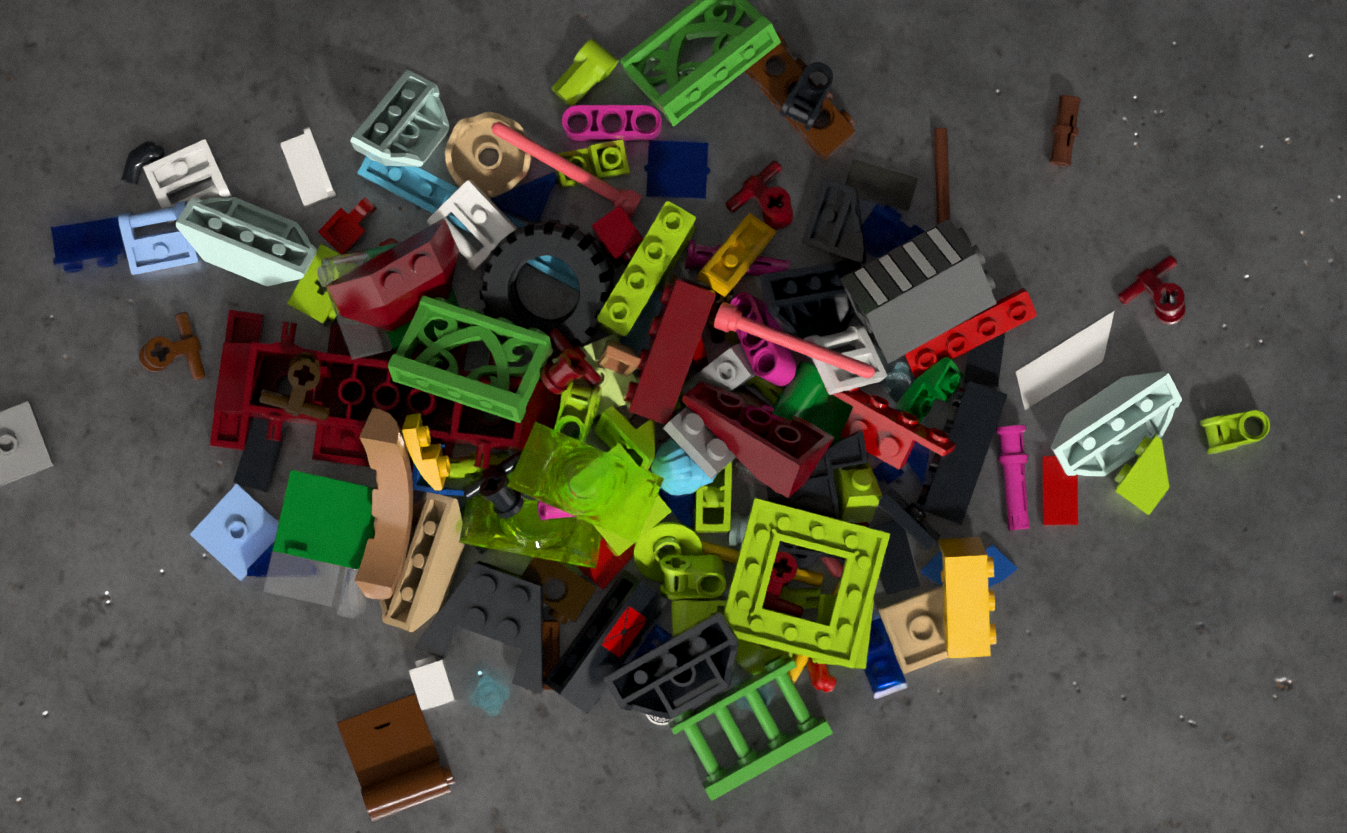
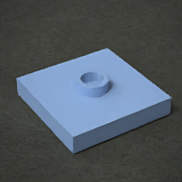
M236 483L190 535L235 577L242 581L273 548L279 521Z

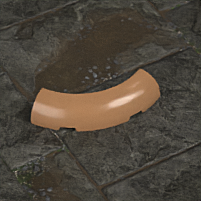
M372 408L359 438L364 445L370 468L376 470L377 486L372 491V516L375 517V536L367 541L355 582L366 598L384 600L391 598L394 593L408 549L413 514V481L407 446L398 423L389 413Z

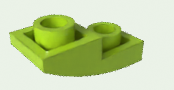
M623 139L590 145L585 149L556 153L602 181L630 173ZM555 169L559 190L582 185Z

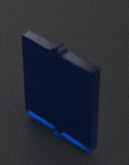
M649 140L648 165L644 166V171L647 172L646 197L706 200L707 175L710 174V168L707 167L708 143Z

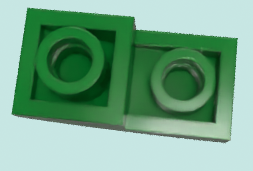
M948 357L941 359L919 376L896 404V410L899 412L906 411L915 415L919 419L918 423H921L923 418L931 411L935 399L947 403L952 393L958 389L964 374L952 359Z

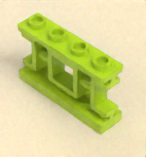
M670 201L665 202L597 316L598 322L602 323L598 330L609 336L616 333L619 341L622 336L629 334L654 291H661L687 247L689 239L696 232L697 228L693 226L696 221L694 215Z

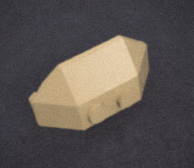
M426 492L421 500L413 504L410 539L398 583L391 598L379 600L383 611V623L414 632L445 605L466 544V535L457 499Z

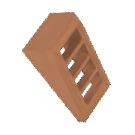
M607 340L597 363L604 368L627 377L638 367L641 358L634 349L613 340Z

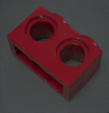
M619 205L592 224L591 227L593 236L600 246L605 249L616 268L622 264L627 268L644 238Z

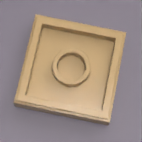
M943 585L878 609L902 675L948 658L944 635Z

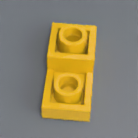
M421 414L407 415L402 433L409 454L428 484L435 491L442 490L446 477L450 476L451 473L449 457L447 455L443 456L441 443L430 445V431L428 426H423Z

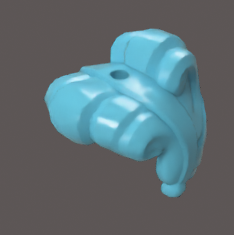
M672 437L655 450V458L651 464V473L659 486L671 495L691 494L699 487L712 483L717 476L715 475L710 479Z

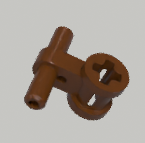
M187 312L175 315L181 338L180 341L172 342L166 337L157 336L150 339L139 352L140 364L147 371H162L172 363L174 358L186 355L192 379L199 380L206 376L199 351L202 350L198 337H194ZM155 349L157 352H163L164 357L159 360L158 357H152L150 353Z

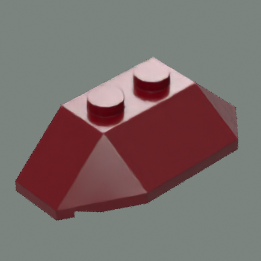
M441 219L325 286L340 316L391 332L413 319L422 296L429 298L441 297L446 300L449 298L459 249L446 221Z

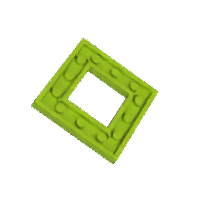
M754 497L723 614L738 639L854 669L890 533ZM780 541L846 558L828 625L762 608Z

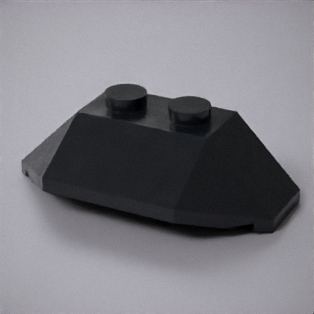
M853 260L760 275L759 280L769 315L783 332L801 339L813 335L824 337L844 332L855 312L840 279L859 269L861 264Z
M720 611L696 622L645 651L605 676L603 680L620 709L673 719L731 685L739 640L723 612Z

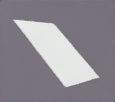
M1114 311L1016 371L1025 410L1103 362Z

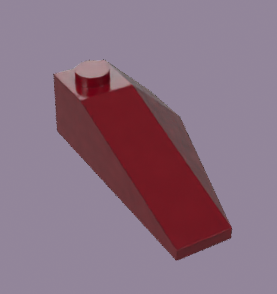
M702 381L688 391L682 399L693 413L702 418L704 424L718 439L725 442L728 449L759 481L787 498L806 483L834 438L805 419L793 416L792 421L772 414L774 408L764 404L762 408L750 406L743 403L740 395Z

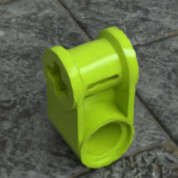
M573 380L568 383L567 390L561 395L560 409L554 427L555 437L560 444L571 449H577L586 444L594 417L599 408L602 395L601 387L596 386L594 389L576 385ZM575 396H578V397L586 398V399H588V400H587V401H584V400L577 399V398H574V397H575ZM570 423H577L580 427V435L574 441H566L563 435L565 427Z
M1258 410L1233 415H1220L1200 421V425L1205 427L1209 448L1206 449L1208 455L1256 443L1262 440L1270 430L1268 417ZM1247 418H1255L1260 422L1261 431L1259 435L1251 436L1245 431L1244 422Z
M674 554L661 559L660 568L664 572V582L660 586V593L664 598L670 600L714 599L720 597L726 591L727 581L724 562L716 555L683 556ZM709 575H714V576H715V577H713V578H705L706 576H709Z
M671 601L673 636L696 622L718 613L719 607L725 608L726 601Z

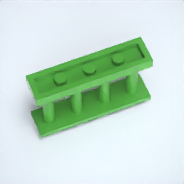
M780 655L764 664L765 670L693 710L690 708L674 717V721L668 723L674 735L682 730L685 731L708 774L706 775L707 781L703 782L702 785L711 801L833 734L825 718L821 716L817 719L816 716H811L787 673L797 667L790 656L784 659ZM773 679L777 681L799 722L797 725L798 730L787 736L785 733L780 732L757 688ZM743 696L746 697L769 739L767 741L768 746L757 753L754 749L750 750L727 708V705ZM715 713L738 755L736 759L738 763L728 769H725L724 766H719L696 722Z

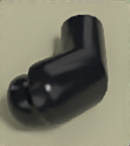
M146 141L130 151L121 181L137 185L143 165L164 157L163 147L156 145L154 141Z

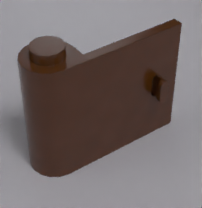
M415 693L337 722L361 786L364 804L372 822L451 792L450 785L455 784L453 773L449 764L442 765Z

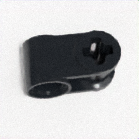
M822 62L809 64L804 69L795 88L792 89L779 116L782 118L788 116L805 125V130L810 132L833 84V72L830 67ZM813 72H821L826 76L827 83L821 88L812 87L808 82L809 75Z

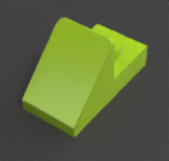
M612 405L602 412L594 432L611 449L620 443L646 474L655 458V421L650 419L635 429L628 418L620 414Z

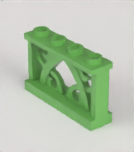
M696 0L663 27L657 29L654 34L640 45L630 50L620 60V63L632 82L641 89L674 127L779 45L781 41L772 23L764 15L762 16L748 0ZM735 6V16L730 23H727L729 19L727 10ZM744 16L753 23L747 29L739 26ZM702 37H717L712 48L713 55L705 62H687L680 65L683 51L689 40ZM650 70H653L656 73H663L666 71V73L657 77L645 76V74L648 73ZM668 82L669 90L662 95L654 88Z
M422 296L419 302L420 305L396 354L392 355L388 363L393 381L521 423L526 413L527 403L540 378V371L545 367L548 358L552 355L553 349L550 337L537 328L525 329L516 326L512 321L502 317L494 319L483 315L479 310L472 307L463 309L452 305L441 297L429 298ZM433 320L448 325L445 330H438L434 326L435 335L439 339L436 342L431 341L425 335L427 324ZM482 340L491 352L496 366H482L473 370L467 377L460 376L456 359L449 351L463 344ZM420 341L426 349L415 360H412L411 357ZM518 347L533 353L532 360L522 367L508 366V363L515 364L524 358V355L513 354L515 348ZM440 356L450 364L447 370L436 368L439 364H443V361L439 359ZM484 375H497V377L488 376L491 380L489 385L478 382L480 377ZM510 376H524L516 394L510 392Z

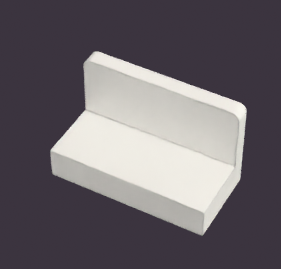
M310 127L303 129L304 134L280 143L305 208L337 196L314 133Z

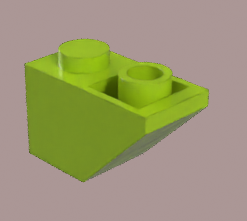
M1157 432L1152 438L1146 435L1134 451L1139 456L1131 466L1125 463L1114 478L1118 482L1115 492L1147 515L1151 514L1170 488L1162 436Z
M869 461L864 464L834 469L833 476L841 520L851 523L872 522L882 493Z

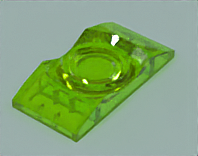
M535 422L507 487L637 543L665 478Z
M510 480L512 490H517V482ZM568 491L546 492L542 498L571 496ZM480 493L470 500L467 499L459 543L596 569L601 535L593 526L595 520H592L589 515L541 520L537 510L538 500L524 498V504L518 513L510 518L502 519L494 512V504L491 501L485 500Z

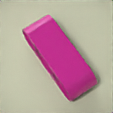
M575 105L568 108L562 117L564 133L571 140L578 142H611L622 139L623 142H647L657 138L662 127L660 113L657 109L648 105ZM574 116L584 117L587 120L586 127L581 131L572 130L568 126L571 118ZM609 116H616L621 120L622 124L619 129L608 131L603 127V121ZM641 117H652L656 122L654 128L650 131L639 129L636 124Z
M740 292L732 298L730 304L737 306L738 311L743 312L742 316L781 331L780 327L769 315L766 302L747 292ZM739 329L736 330L755 375L777 386H785L793 380L796 373V365L788 348Z

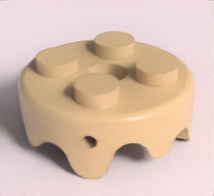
M484 112L474 117L461 119L454 126L445 149L447 168L456 185L460 188L467 180L471 179L489 199H499L517 190L525 181L530 171L532 160L530 154L493 134L491 130L492 125L495 122H501L526 136L518 122L495 112ZM492 148L498 152L499 158L494 165L485 166L479 161L480 153L484 149Z

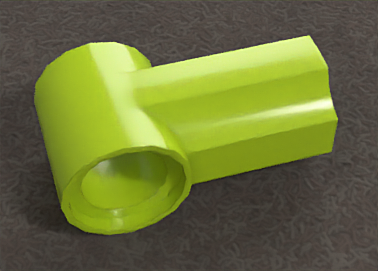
M591 38L579 50L573 60L574 63L551 88L570 107L577 105L597 82L601 83L606 79L619 62L613 54L594 38Z

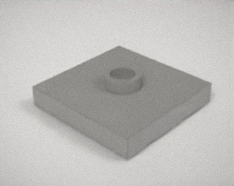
M26 401L1 411L0 487L54 466L31 402Z

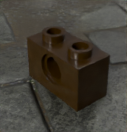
M541 550L537 551L521 575L544 584V603L551 607L548 614L564 625L568 619L574 623L577 621L597 591V587ZM551 580L562 581L565 586V592L562 597L558 599L549 598L545 592L547 583Z

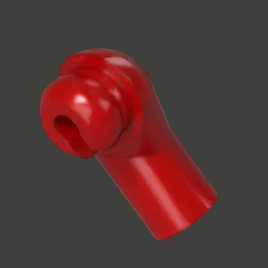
M810 658L807 664V671L812 686L816 690H822L825 693L831 692L836 686L835 676L829 674L826 664L813 663L812 658Z

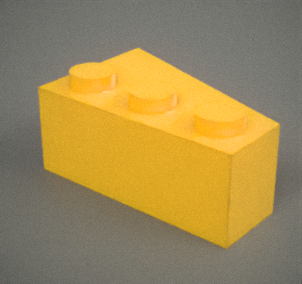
M980 537L939 539V550L942 552L943 566L941 582H943L945 649L948 658L991 656L990 645L996 644L995 623H989V611H995L994 590H988V578L994 577L993 557H987Z

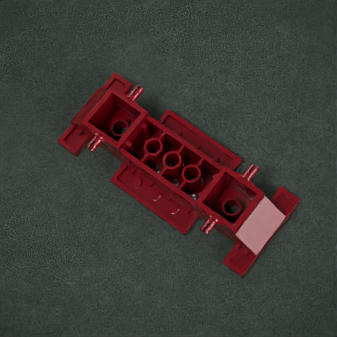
M229 310L213 410L214 417L209 445L211 447L245 451L250 417L269 420L267 440L281 441L283 422L316 426L312 460L370 468L364 445L359 437L372 408L389 413L396 420L401 431L407 415L421 414L423 426H428L431 443L445 445L444 456L447 455L449 458L453 457L454 444L477 447L474 467L481 468L482 455L484 454L482 468L489 469L491 449L521 453L524 460L530 457H540L546 461L553 459L543 444L542 438L549 433L554 434L562 394L558 395L551 392L544 385L541 377L527 403L526 413L521 423L500 417L496 422H487L483 419L482 410L394 382L388 368V363L397 350H390L388 342L383 340L380 329L331 323L327 353H322L317 350L303 349L294 344L297 323L282 322L280 342L264 344L261 343L265 318L263 314ZM468 343L449 351L456 359L459 375L467 377L472 372L465 370ZM423 344L417 345L411 359L415 360L426 347ZM490 352L488 365L496 366L494 358ZM299 353L313 354L320 362V380L313 389L306 391L304 400L328 406L330 413L327 420L301 413L299 417L285 413L286 409L259 401L263 389L280 393L279 384L283 379L288 378L289 363ZM561 353L551 355V357L548 358L546 365H553L552 360L559 357ZM440 356L439 359L443 361V364H439L436 368L447 370L450 364ZM303 365V368L299 370V377L306 378L307 373H310V367ZM484 375L480 377L478 382L489 385L491 380L488 376L497 377V375ZM510 376V392L516 394L523 377ZM409 454L411 472L413 473L414 462ZM553 481L549 482L547 491H552Z

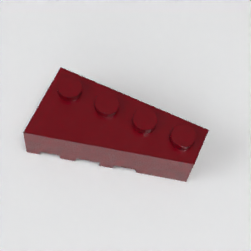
M672 274L670 283L666 282L660 297L662 306L659 315H654L647 335L651 336L647 349L642 348L639 354L641 360L637 368L640 370L636 382H629L624 396V401L628 402L627 409L629 412L665 425L670 421L716 297V293L712 288Z

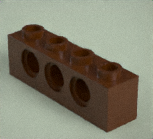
M776 32L781 43L744 72L780 112L789 96L788 90L796 86L807 65L799 57L796 60L792 58L786 51L789 45ZM777 60L784 65L785 70L779 75H772L767 71L766 65L770 61ZM808 77V82L812 87L821 88L824 86L822 83L816 85L811 80V78ZM830 92L821 110L829 118L827 125L823 127L813 125L809 132L805 130V125L788 116L784 117L823 163L849 142L856 132L853 128L856 123L844 109L838 111L830 102L833 100Z

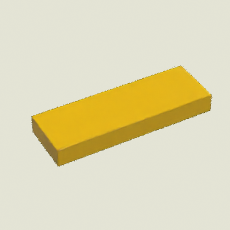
M749 212L702 268L697 279L723 297H726L774 239L777 231Z

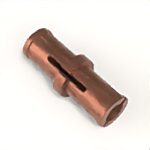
M1059 95L1056 125H1052L1051 130L1054 138L1049 160L1050 164L1071 166L1074 139L1078 137L1079 129L1076 128L1081 102L1079 97Z

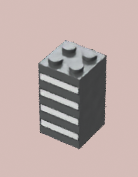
M949 219L840 279L860 325L865 327L872 343L888 364L997 304L992 290L996 288L995 283L987 270L983 271L981 266L986 263L983 254L977 245L972 246L964 229L961 227L957 230Z

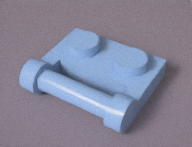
M187 201L176 202L173 207L131 214V212L119 213V226L132 275L199 262V254L178 229L136 237L134 231L136 227L178 220L188 203Z

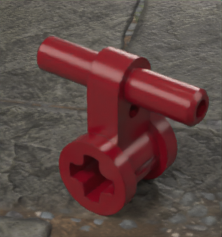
M772 161L756 176L752 174L742 183V188L725 202L726 208L731 213H735L749 199L753 198L761 206L764 222L768 226L777 230L789 226L794 217L789 193L781 187L768 188L766 186L782 171L781 165L777 161Z
M1168 255L1151 269H1144L1136 276V281L1118 294L1119 301L1123 305H1127L1146 291L1154 300L1155 315L1160 322L1167 325L1180 322L1186 313L1184 291L1175 283L1163 284L1160 280L1177 266L1176 259L1172 255Z
M553 328L547 334L550 337L551 343L561 353L556 363L553 365L547 364L540 371L542 382L551 392L558 395L562 394L567 390L569 382L582 377L590 386H595L601 381V376L586 361V354L577 345L573 346L557 328Z
M777 552L773 567L778 562L784 564L783 570L788 573L778 577L776 576V569L772 568L762 608L801 618L804 610L803 606L779 598L782 587L786 586L796 575L797 562L791 554Z

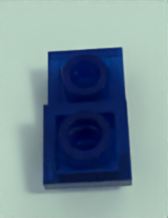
M881 618L871 621L866 669H863L875 699L907 688V682Z

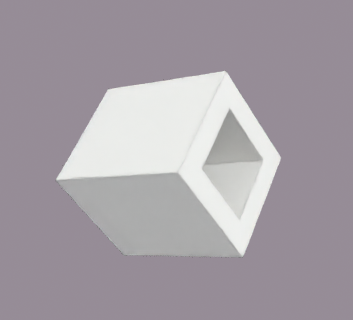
M435 656L415 661L416 668L409 670L421 710L424 711L457 700L445 660L436 662Z

